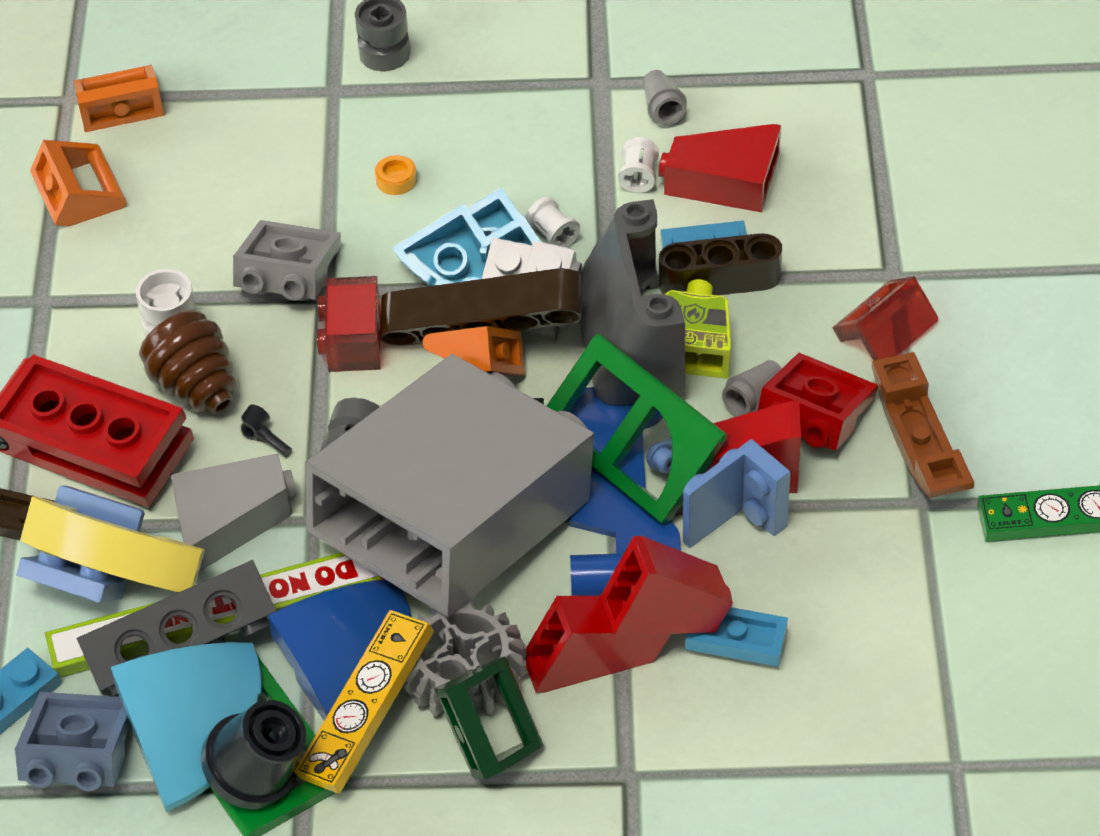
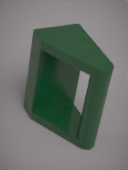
M506 656L497 658L434 688L472 777L486 780L544 746ZM492 675L522 742L498 755H495L467 691Z

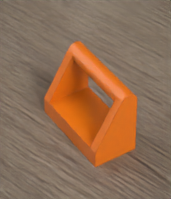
M152 64L73 80L85 132L164 116L159 87Z
M43 139L30 172L55 225L72 226L125 207L126 199L98 144ZM90 163L103 191L82 190L72 169Z
M484 326L430 333L423 338L422 344L425 350L444 359L453 353L486 373L498 372L506 377L525 375L521 331Z

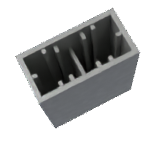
M452 353L305 462L306 531L448 618L589 501L594 432L588 430L585 424L574 414L567 411L556 412L520 392L504 375L498 372L486 373Z

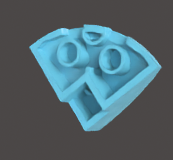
M501 187L468 208L465 204L460 205L395 245L392 249L401 262L415 276L427 285L434 286L481 279L493 237L531 246L533 240L541 241L523 214H519Z
M226 642L176 648L139 657L110 667L117 692L130 720L135 739L165 811L167 812L185 804L208 789L210 785L204 776L201 766V750L206 737L222 719L246 711L258 702V696H262V677L253 643Z

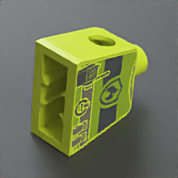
M701 279L690 281L686 292L675 290L666 292L665 295L671 296L679 302L685 321V374L728 379L731 353L728 299L724 296L712 295V285Z

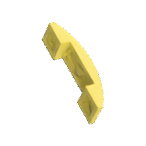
M32 496L20 541L34 548L79 565L175 592H181L196 584L205 551L203 548L171 538L151 536L81 514L75 508L37 496Z

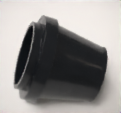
M276 700L257 702L242 713L222 719L208 734L201 750V766L207 782L221 798L241 808L262 809L276 804L288 793L296 781L297 774L294 771L299 764L298 759L306 743L304 722L292 707Z

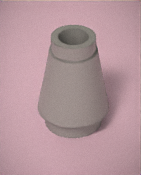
M652 70L648 72L643 78V86L649 116L654 121L663 125H671L678 122L686 111L687 100L685 95L662 71Z
M767 360L729 378L722 391V399L727 409L736 416L757 411L762 387L782 369L780 365L775 361Z

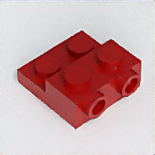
M799 352L762 387L757 411L789 401H799L801 437L812 447L829 448L836 451L853 434L857 418L875 400L878 385Z

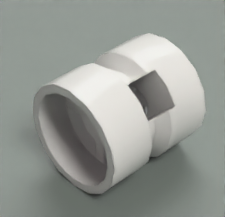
M155 270L146 274L136 287V299L142 316L145 338L158 324L182 311L196 310L191 281L187 275L179 270Z

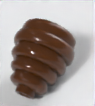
M187 310L167 318L158 324L141 343L139 356L144 364L145 373L153 384L161 386L165 394L176 397L182 404L191 405L195 412L200 413L208 411L212 414L221 413L234 401L232 394L236 389L237 382L232 375V363L228 359L229 349L223 341L224 337L220 327L214 321L207 320L202 312Z

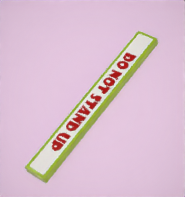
M342 552L260 574L276 611L325 591L351 584L382 580L378 574ZM221 597L214 599L209 604L208 612L213 621L219 624H226L234 619L236 609L232 601ZM151 604L44 632L53 669L59 674V677L89 670L90 668L76 638ZM174 617L166 623L164 632L168 640L180 644L190 639L192 636V626L187 619ZM137 636L125 639L120 647V654L124 660L148 654L149 652L146 641Z

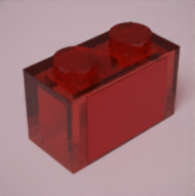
M378 276L326 278L325 296H318L319 322H325V329H317V348L319 355H326L328 372L381 370V302Z

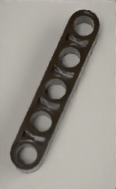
M559 268L388 292L381 297L380 340L390 345L405 346L421 344L423 338L430 333L484 326L520 331L576 323L582 318V275L576 270Z

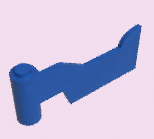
M588 387L584 389L569 412L577 416L588 430L594 432L593 446L602 452L635 403L626 405L603 403L597 398L594 388ZM658 410L645 429L661 421L663 416ZM641 433L618 467L645 488L643 433ZM592 466L589 501L569 517V526L616 538V554L570 555L571 596H601L633 536H644L681 551L680 533L671 520L668 525L658 521Z

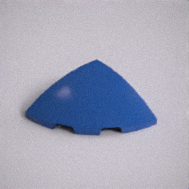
M387 580L362 582L325 591L295 602L268 615L272 638L293 667L296 681L323 720L326 719L389 610L411 617L410 608L403 591Z

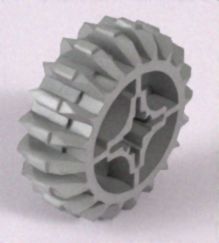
M471 599L466 607L459 608L448 618L434 609L431 611V618L418 614L417 619L429 623L434 630L433 635L404 683L405 691L408 696L414 695L415 703L419 709L429 705L430 712L434 718L437 717L444 710L434 688L503 656H506L519 688L521 687V678H524L527 670L526 660H524L526 657V645L521 640V634L517 625H510L506 612L494 615V609L490 603L481 610L476 609V604ZM493 675L467 690L476 711L483 710L492 716L495 710L494 703L506 706Z

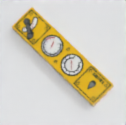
M389 610L294 772L301 780L338 794L341 793L433 635L434 630L429 623Z

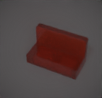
M915 276L889 280L832 328L840 342L861 339L874 361L897 356L938 321V315Z

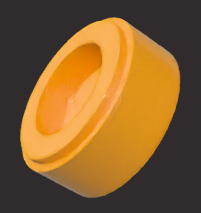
M401 155L383 158L375 167L377 187L389 195H401L412 190L417 182L414 162Z

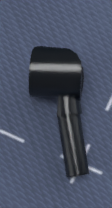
M249 405L241 416V421L243 422L241 424L242 435L250 440H256L259 437L284 457L289 456L292 448L266 427L270 420L267 411L258 405Z

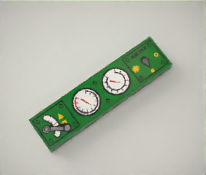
M1100 485L978 496L977 507L985 542L1100 532Z

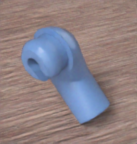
M671 437L666 441L654 443L646 455L648 465L661 473H669L671 469Z

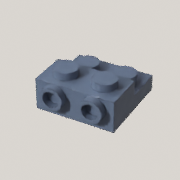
M39 692L15 747L18 780L27 781L36 788H45L52 783L75 784L84 791H94L101 786L115 787L126 758L124 741L131 726L120 697Z

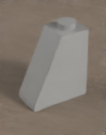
M278 453L171 475L183 543L205 549L199 572L291 516L288 498L296 496L291 469L282 471Z

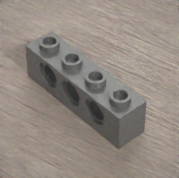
M250 560L76 639L99 691L101 692L109 688L112 696H114L118 692L110 667L127 662L120 654V647L125 639L132 636L144 639L148 644V655L194 645L226 643L224 636L241 629L244 637L270 626L267 617L269 614L276 612L254 560ZM223 597L233 602L236 614L231 622L219 624L209 616V604L216 598ZM174 617H183L192 626V636L184 643H173L165 635L164 627Z

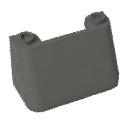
M654 199L629 202L616 210L581 270L582 318L579 324L584 347L586 349L592 338L600 333L679 397H684L685 321L681 306L676 299L665 294L641 296L643 289L648 285L650 289L658 288L655 234L657 210ZM603 365L599 367L592 378L594 393L603 403L609 405L633 404L640 397L638 393Z

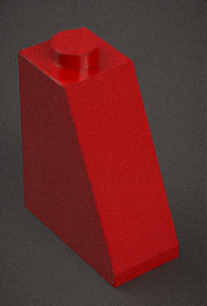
M767 124L674 137L670 152H663L659 163L658 175L659 177H664V195L762 213L780 155L781 125Z
M789 401L714 423L728 435V438L704 473L718 464L729 450L738 449L752 439L790 471L789 493H797L801 447L799 401Z
M633 536L600 596L614 635L715 633L733 604L731 591L725 584L717 565L644 536Z
M556 596L528 643L524 660H526V668L535 693H545L653 663L671 634L614 635L600 596Z

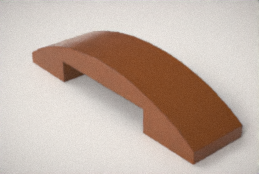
M915 352L872 361V370L875 382L878 385V393L892 434L908 469L920 488L930 498L973 489L975 482L959 449H952L928 397L929 383Z

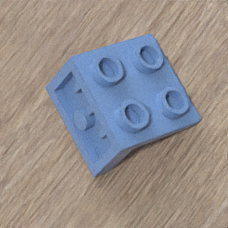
M752 439L738 449L729 450L718 464L704 474L695 475L686 484L683 490V542L689 548L693 547L742 509L746 517L754 525L762 526L770 534L776 536L788 524L790 471Z
M60 486L55 499L56 503L75 508L78 513L139 532L141 530L145 515L142 509L70 486ZM40 550L39 556L22 557L16 576L99 603L122 599L127 582L125 578L79 565Z

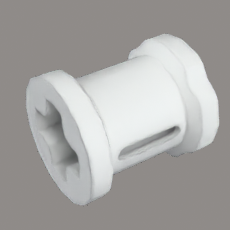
M636 137L626 141L622 147V157L625 159V162L619 171L618 182L627 191L633 193L647 192L655 184L653 164L658 160L659 148L653 141L646 138ZM641 149L644 151L643 159H639ZM634 172H638L637 181L633 179Z
M549 196L537 200L525 216L531 228L535 231L538 230L546 237L548 244L568 248L574 243L580 232V224L574 218L566 217L559 210V204Z

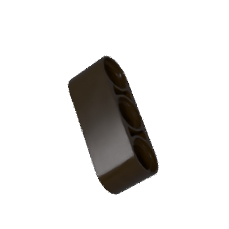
M765 233L668 244L659 253V289L662 294H666V292L671 290L686 292L688 283L696 279L709 282L713 287L712 295L772 289L781 280L782 244L775 236Z

